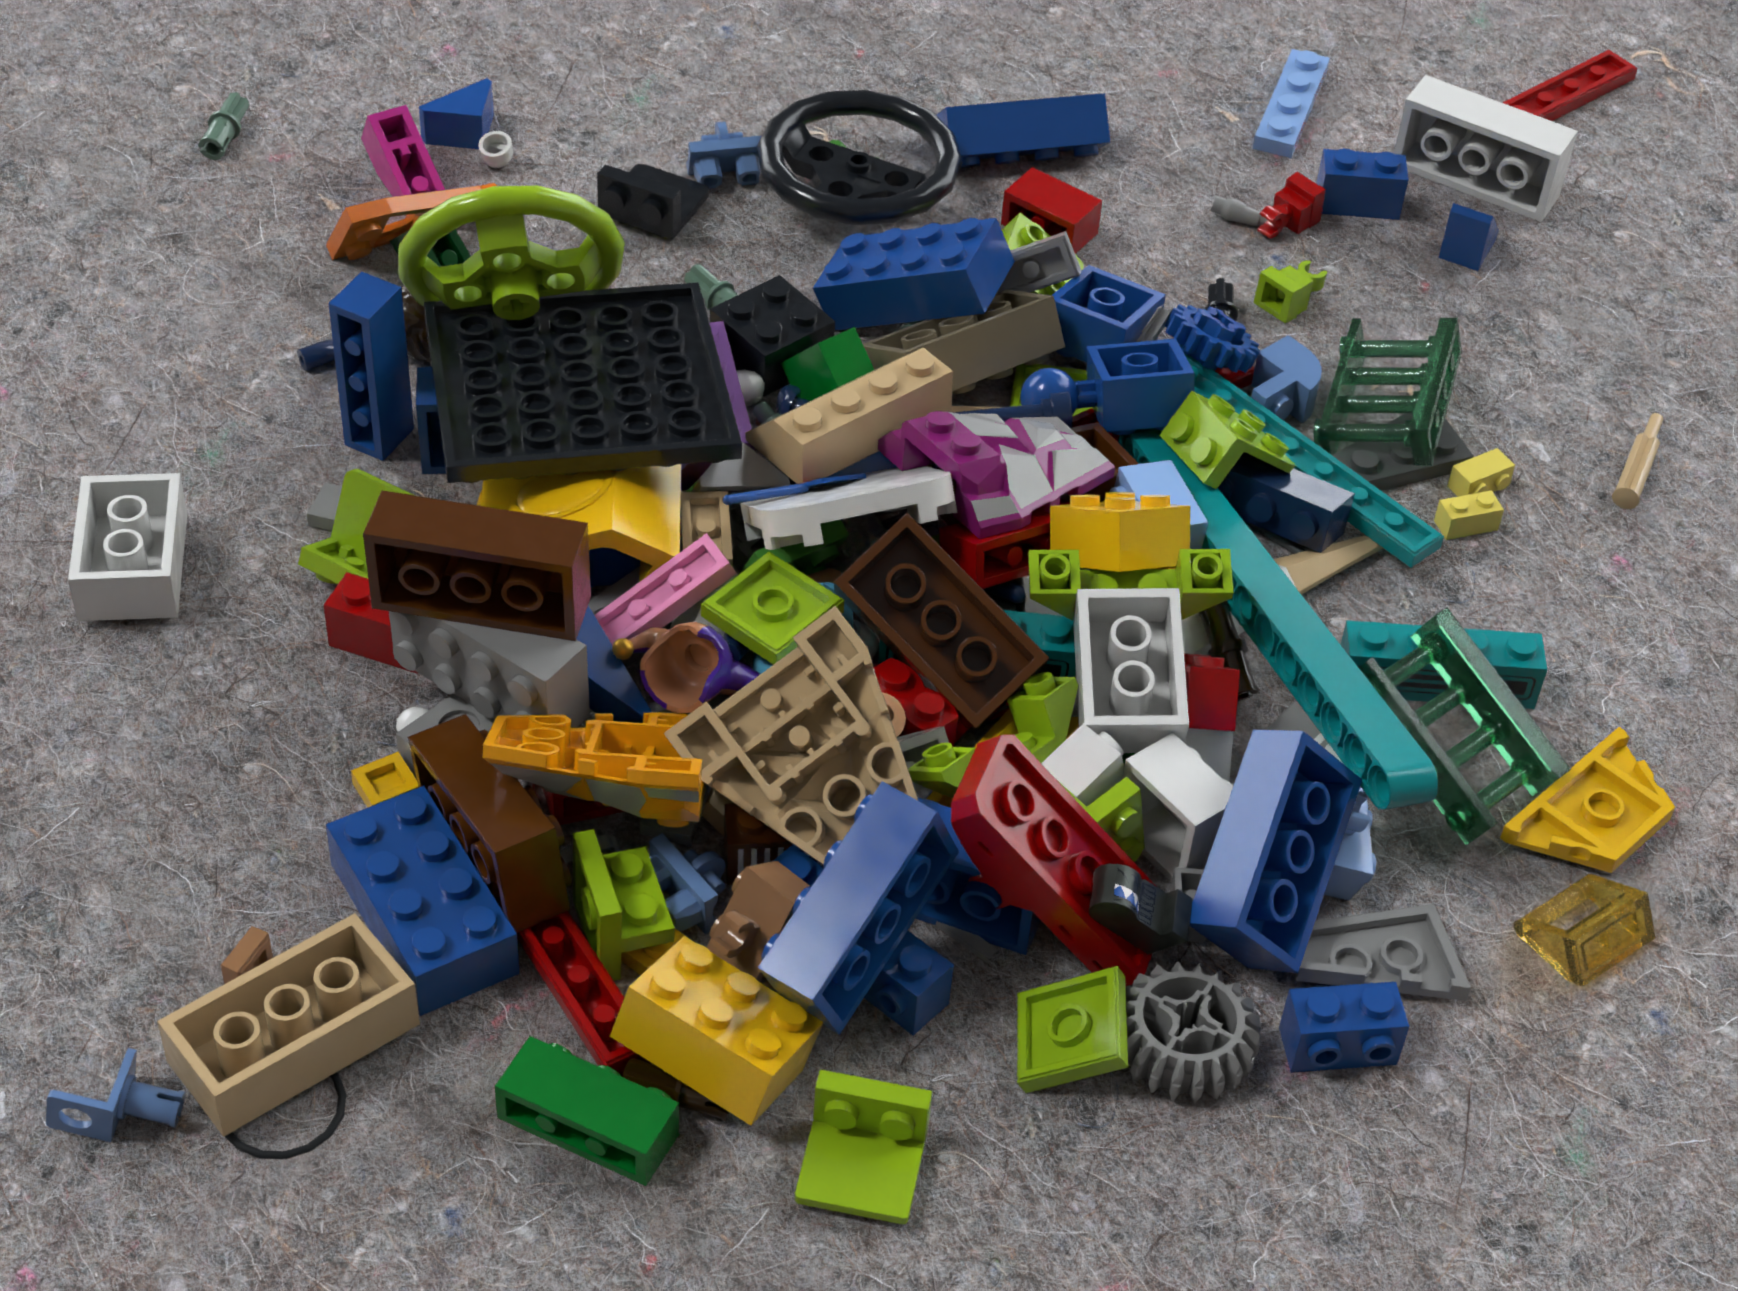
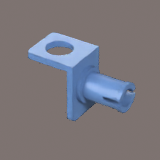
M128 1048L108 1102L58 1090H50L46 1105V1125L49 1128L107 1142L112 1141L119 1120H124L126 1115L168 1124L170 1127L176 1128L179 1121L177 1116H181L186 1092L137 1082L135 1075L137 1050ZM72 1108L86 1113L91 1120L79 1121L65 1115L62 1109Z

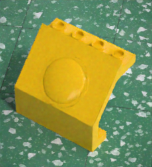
M681 464L671 467L649 466L628 468L622 471L579 472L573 475H540L524 479L483 480L482 490L477 500L478 506L588 523L589 550L612 548L640 560L639 582L680 553Z

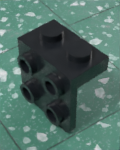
M605 164L597 173L598 207L607 212L614 220L672 240L709 197V187L707 185L646 164H637L630 172Z

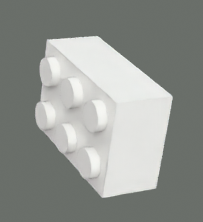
M180 473L81 476L68 576L77 621L178 618L187 524V510Z
M1179 588L1077 589L1073 625L1076 680L1078 683L1079 727L1084 723L1098 735L1102 731L1106 732L1117 741L1124 753H1137L1171 733H1174L1185 743L1189 727Z

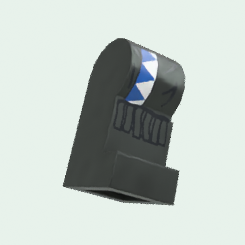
M1105 864L1095 869L1088 912L1090 917L1146 954L1188 941L1192 897L1179 889L1166 893L1147 880H1142L1140 873L1126 865Z

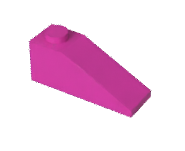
M407 105L367 116L361 140L377 175L393 197L445 190Z

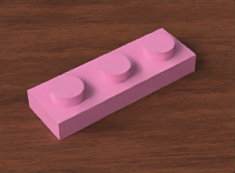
M706 533L596 613L595 617L613 646L614 641L619 638L629 640L651 627H665L737 573Z

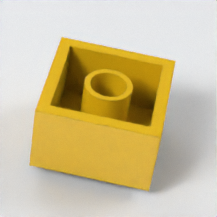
M1108 492L1106 493L1105 501L1100 502V495H1071L1070 504L1050 506V550H1079L1080 568L1124 572L1173 567L1177 565L1179 550L1190 549V506L1170 504V495H1141L1140 502L1135 501V493Z

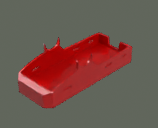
M1014 734L999 735L977 744L951 802L952 827L971 861L981 873L969 878L968 882L978 881L986 883L1000 894L1002 903L996 906L995 910L1012 905L1032 911L1092 973L1118 966L1125 975L1126 986L1132 985L1139 973L1145 975L1152 953H1144L1090 917L1088 910L1093 888V874L1095 869L1101 865L1121 864L1135 869L1140 873L1142 880L1145 879L1153 885L1155 884Z

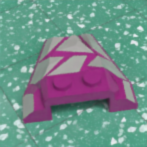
M934 411L928 413L927 416L907 420L902 423L901 429L890 431L878 439V450L901 471L937 464L945 472H950L951 477L956 481L955 502L957 513H953V516L979 539L1021 529L1031 523L1032 511L1044 505V511L1050 513V506L1059 505L1061 495H1082L1113 478L1115 473V466L1101 452L1093 448L1083 437L1077 435L1058 417L1010 418L1004 422L997 414H957L948 411Z

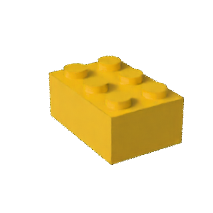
M683 936L628 987L610 1037L752 1126L803 1071L824 1022L805 1011L799 1004L787 1000L758 982L752 975L742 972L711 953L705 946Z

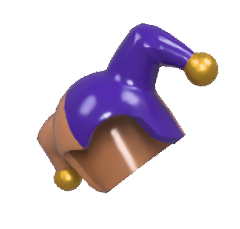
M699 622L681 623L671 629L651 627L629 640L619 638L614 641L612 646L613 654L617 659L625 660L629 659L633 653H645L640 661V676L646 691L656 703L666 710L678 714L692 713L706 701L709 702L719 694L732 696L760 675L754 669L732 659L729 645L724 637L711 626Z

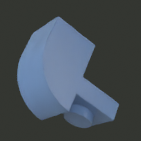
M1291 336L1283 337L1259 352L1251 384L1254 388L1251 397L1282 420H1285L1290 414L1301 423H1304L1313 413L1322 375L1318 358Z

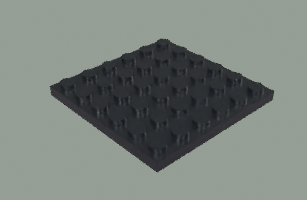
M699 282L585 290L539 297L540 308L538 312L529 318L521 320H507L497 316L493 311V304L451 310L442 301L424 302L425 324L447 483H475L491 479H524L540 475H573L589 471H622L637 467H671L676 464L719 463L724 460L742 459V441Z

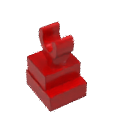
M1297 171L1286 179L1285 187L1275 193L1273 206L1269 205L1261 210L1259 215L1267 219V221L1259 226L1257 231L1272 239L1281 232L1283 227H1287L1297 235L1307 228L1310 229L1321 221L1326 189Z

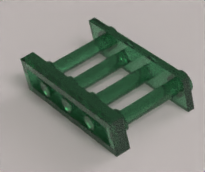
M1352 318L1347 336H1342L1340 339V360L1322 418L1316 419L1314 423V443L1333 456L1337 453L1340 442H1404L1405 447L1412 448L1414 466H1432L1462 356L1458 318H1440L1435 336H1429L1428 340H1364L1361 318ZM1365 358H1428V363H1422L1420 367H1362ZM1357 385H1420V391H1414L1413 395H1354ZM1348 413L1412 414L1413 416L1412 420L1407 419L1405 424H1345Z
M1447 607L1433 616L1410 636L1418 646L1416 649L1385 670H1382L1373 657L1362 664L1359 669L1430 758L1438 779V791L1433 802L1444 815L1448 826L1468 845L1498 824L1489 811L1492 807L1523 785L1533 797L1569 772L1571 768ZM1431 663L1449 688L1413 711L1396 686ZM1462 704L1480 728L1444 752L1427 727ZM1493 744L1511 769L1481 791L1475 793L1458 768Z

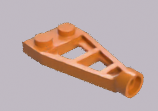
M488 183L471 187L387 197L345 207L326 247L332 260L345 256L349 260L360 259L370 254L372 248L389 244L390 240L410 230L419 216L451 197L497 185L495 183ZM406 215L405 219L386 225L390 217Z

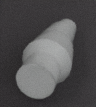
M1216 195L1211 208V212L1220 214L1228 221L1252 226H1261L1267 221V219L1259 215L1260 211L1246 206L1245 203L1235 198L1225 199Z

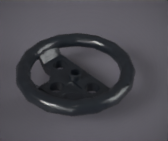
M870 90L827 91L793 102L767 123L756 148L762 178L785 203L815 218L849 225L889 224L927 212L952 191L962 166L955 134L934 112L904 97ZM866 115L892 120L919 133L933 148L936 164L923 174L872 157L867 153L857 152L812 137L805 125L832 116ZM784 158L790 166V168L792 169L793 173L785 165ZM795 175L812 180L815 188L798 180Z

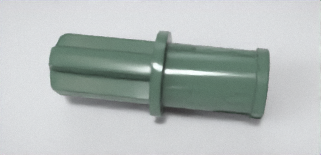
M238 92L230 93L220 110L215 111L209 117V128L198 144V147H203L200 152L209 159H221L230 141L240 134V122L249 107V102L247 98L241 97Z
M701 264L693 265L691 270L684 276L686 283L699 282L702 297L705 299V306L709 311L710 308L737 296L735 288L730 282L719 281Z

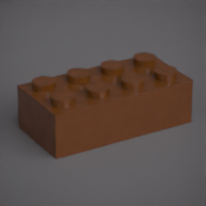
M381 491L363 532L373 609L576 641L591 598L588 523Z
M908 513L834 581V592L845 600L847 606L903 663L911 667L919 675L927 688L940 693L955 707L959 716L958 720L973 735L1007 703L1009 697L1024 687L1023 683L1031 676L1036 675L1049 659L1032 639Z
M464 714L408 737L418 788L425 786L517 933L570 910L566 887L572 885V878L564 859L560 856L559 846L564 845L565 839L561 826L553 814L546 816L541 810L537 795L530 785L523 787L518 778L502 774L482 758L483 743L488 732L485 729L479 731L468 716Z

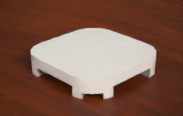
M927 466L905 471L893 468L866 473V478L809 488L805 493L740 503L747 541L763 538L765 549L769 550L804 543V547L823 544L821 523L880 511L888 513L907 509L908 514L920 524L938 520V515L957 513L951 473Z

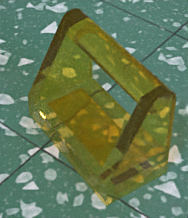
M1593 874L1584 876L1514 922V930L1522 940L1567 981L1583 987L1656 938L1648 893ZM1588 899L1599 907L1598 910L1567 930L1550 925Z

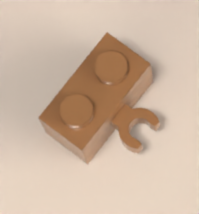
M778 861L746 866L733 882V895L724 913L717 918L710 929L709 935L711 940L707 948L711 953L742 972L752 975L758 982L772 989L773 986L758 969L762 962L763 949L774 934L782 932L793 915V906L797 897L810 885Z

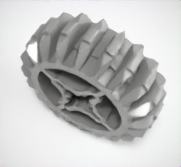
M1177 961L1172 967L1171 972H1167L1157 964L1154 970L1151 971L1150 977L1139 973L1133 981V986H1126L1128 1066H1131L1132 1080L1149 1079L1148 1086L1151 1094L1161 1087L1168 1089L1172 1102L1180 1095V1092L1188 1093L1193 1102L1196 1103L1202 1097L1203 1091L1216 1100L1223 1093L1224 1087L1235 1091L1237 1085L1241 1082L1242 1076L1247 1077L1249 1072L1252 1071L1255 1056L1259 1054L1261 1046L1259 1033L1261 1028L1260 1016L1253 1013V998L1240 997L1239 982L1225 985L1221 970L1213 976L1204 974L1200 963L1193 971H1185L1179 961Z

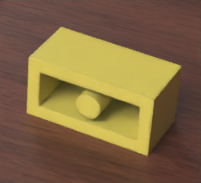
M1498 448L1453 465L1447 487L1457 497L1490 490L1492 492L1503 490L1512 481L1515 464Z
M1492 490L1439 500L1434 522L1445 540L1497 531L1504 509Z

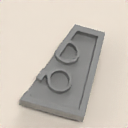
M1434 904L1315 921L1299 972L1294 973L1296 981L1336 986L1396 982L1399 993L1467 1001L1471 990Z

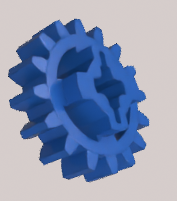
M1179 304L1177 308H1173L1164 326L1167 328L1166 334L1173 336V339L1177 340L1184 354L1191 356L1199 361L1203 367L1216 371L1217 367L1221 369L1227 367L1233 372H1237L1238 369L1247 372L1253 366L1260 352V349H1258L1259 344L1250 340L1252 336L1245 333L1246 328L1242 323L1234 321L1225 315L1223 311L1209 306L1206 310L1196 309L1192 305H1188L1186 308Z

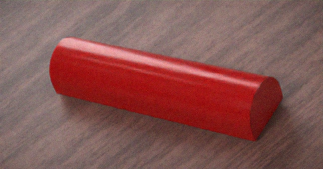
M568 911L517 932L519 943L597 1065L609 1066L623 1076L625 1066L630 1059L635 1058L649 1062L610 1037L624 996Z

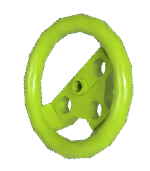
M539 185L492 186L451 197L419 216L399 244L398 276L416 302L424 306V302L442 301L452 310L493 304V311L497 316L507 320H521L529 318L538 312L540 308L539 297L585 290L608 289L621 273L625 242L610 215L578 194ZM524 215H539L566 221L588 235L578 248L553 250L529 241ZM476 223L480 249L463 264L439 267L427 257V254L438 239L464 224Z

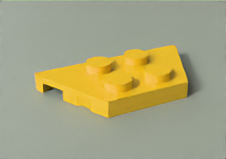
M1618 727L1506 823L1500 839L1511 845L1612 873L1670 821L1675 805L1665 790L1654 781V774L1646 761H1636L1627 747L1630 737L1624 729Z

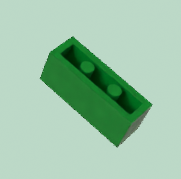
M529 1036L495 1084L498 1119L644 1186H647L679 1136V1102L672 1100L667 1093L658 1088H646L623 1078L616 1070L609 1066H596L576 1057L567 1048L557 1043L547 1044Z

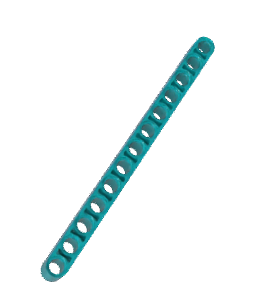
M1155 428L1136 429L1131 434L1119 435L1118 443L1139 464L1166 460L1173 462L1208 521L1201 549H1230L1234 593L1233 597L1227 600L1229 610L1344 765L1362 779L1361 788L1372 803L1380 810H1387L1433 801L1438 791V779L1430 758L1218 488L1215 489L1204 484L1162 439L1160 436L1161 430Z

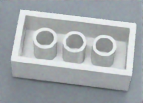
M1425 75L1406 98L1394 154L1406 155L1407 171L1542 222L1560 196L1578 131Z

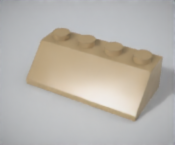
M923 347L745 432V439L796 484L826 478L878 452V439L890 431L901 429L902 423L905 421L927 416L928 413L934 411L951 412L953 370Z

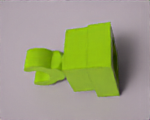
M1310 260L1302 261L1298 265V269L1288 265L1279 271L1275 267L1270 266L1260 272L1253 303L1286 324L1295 319L1298 314L1307 310L1311 292L1319 291L1324 287L1327 271H1321L1318 274L1308 273L1311 264Z

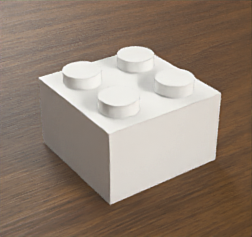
M1171 733L1127 758L1122 779L1128 777L1141 789L1145 849L1142 850V854L1170 882L1172 881L1174 867L1205 868L1233 788L1229 781L1223 780L1203 761L1200 754L1194 748L1188 747L1174 733Z

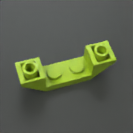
M1180 549L1176 569H1143L1124 572L1080 570L1079 550L1028 551L1030 599L1072 621L1077 589L1179 588L1181 620L1232 598L1234 593L1230 549Z
M1050 672L1039 673L1027 679L1023 683L1024 688L1007 699L1018 730V734H1015V736L1041 763L1066 740L1078 690L1076 677H1053ZM940 743L929 747L922 753L923 759L908 768L912 782L953 799L976 748L953 747L951 743Z

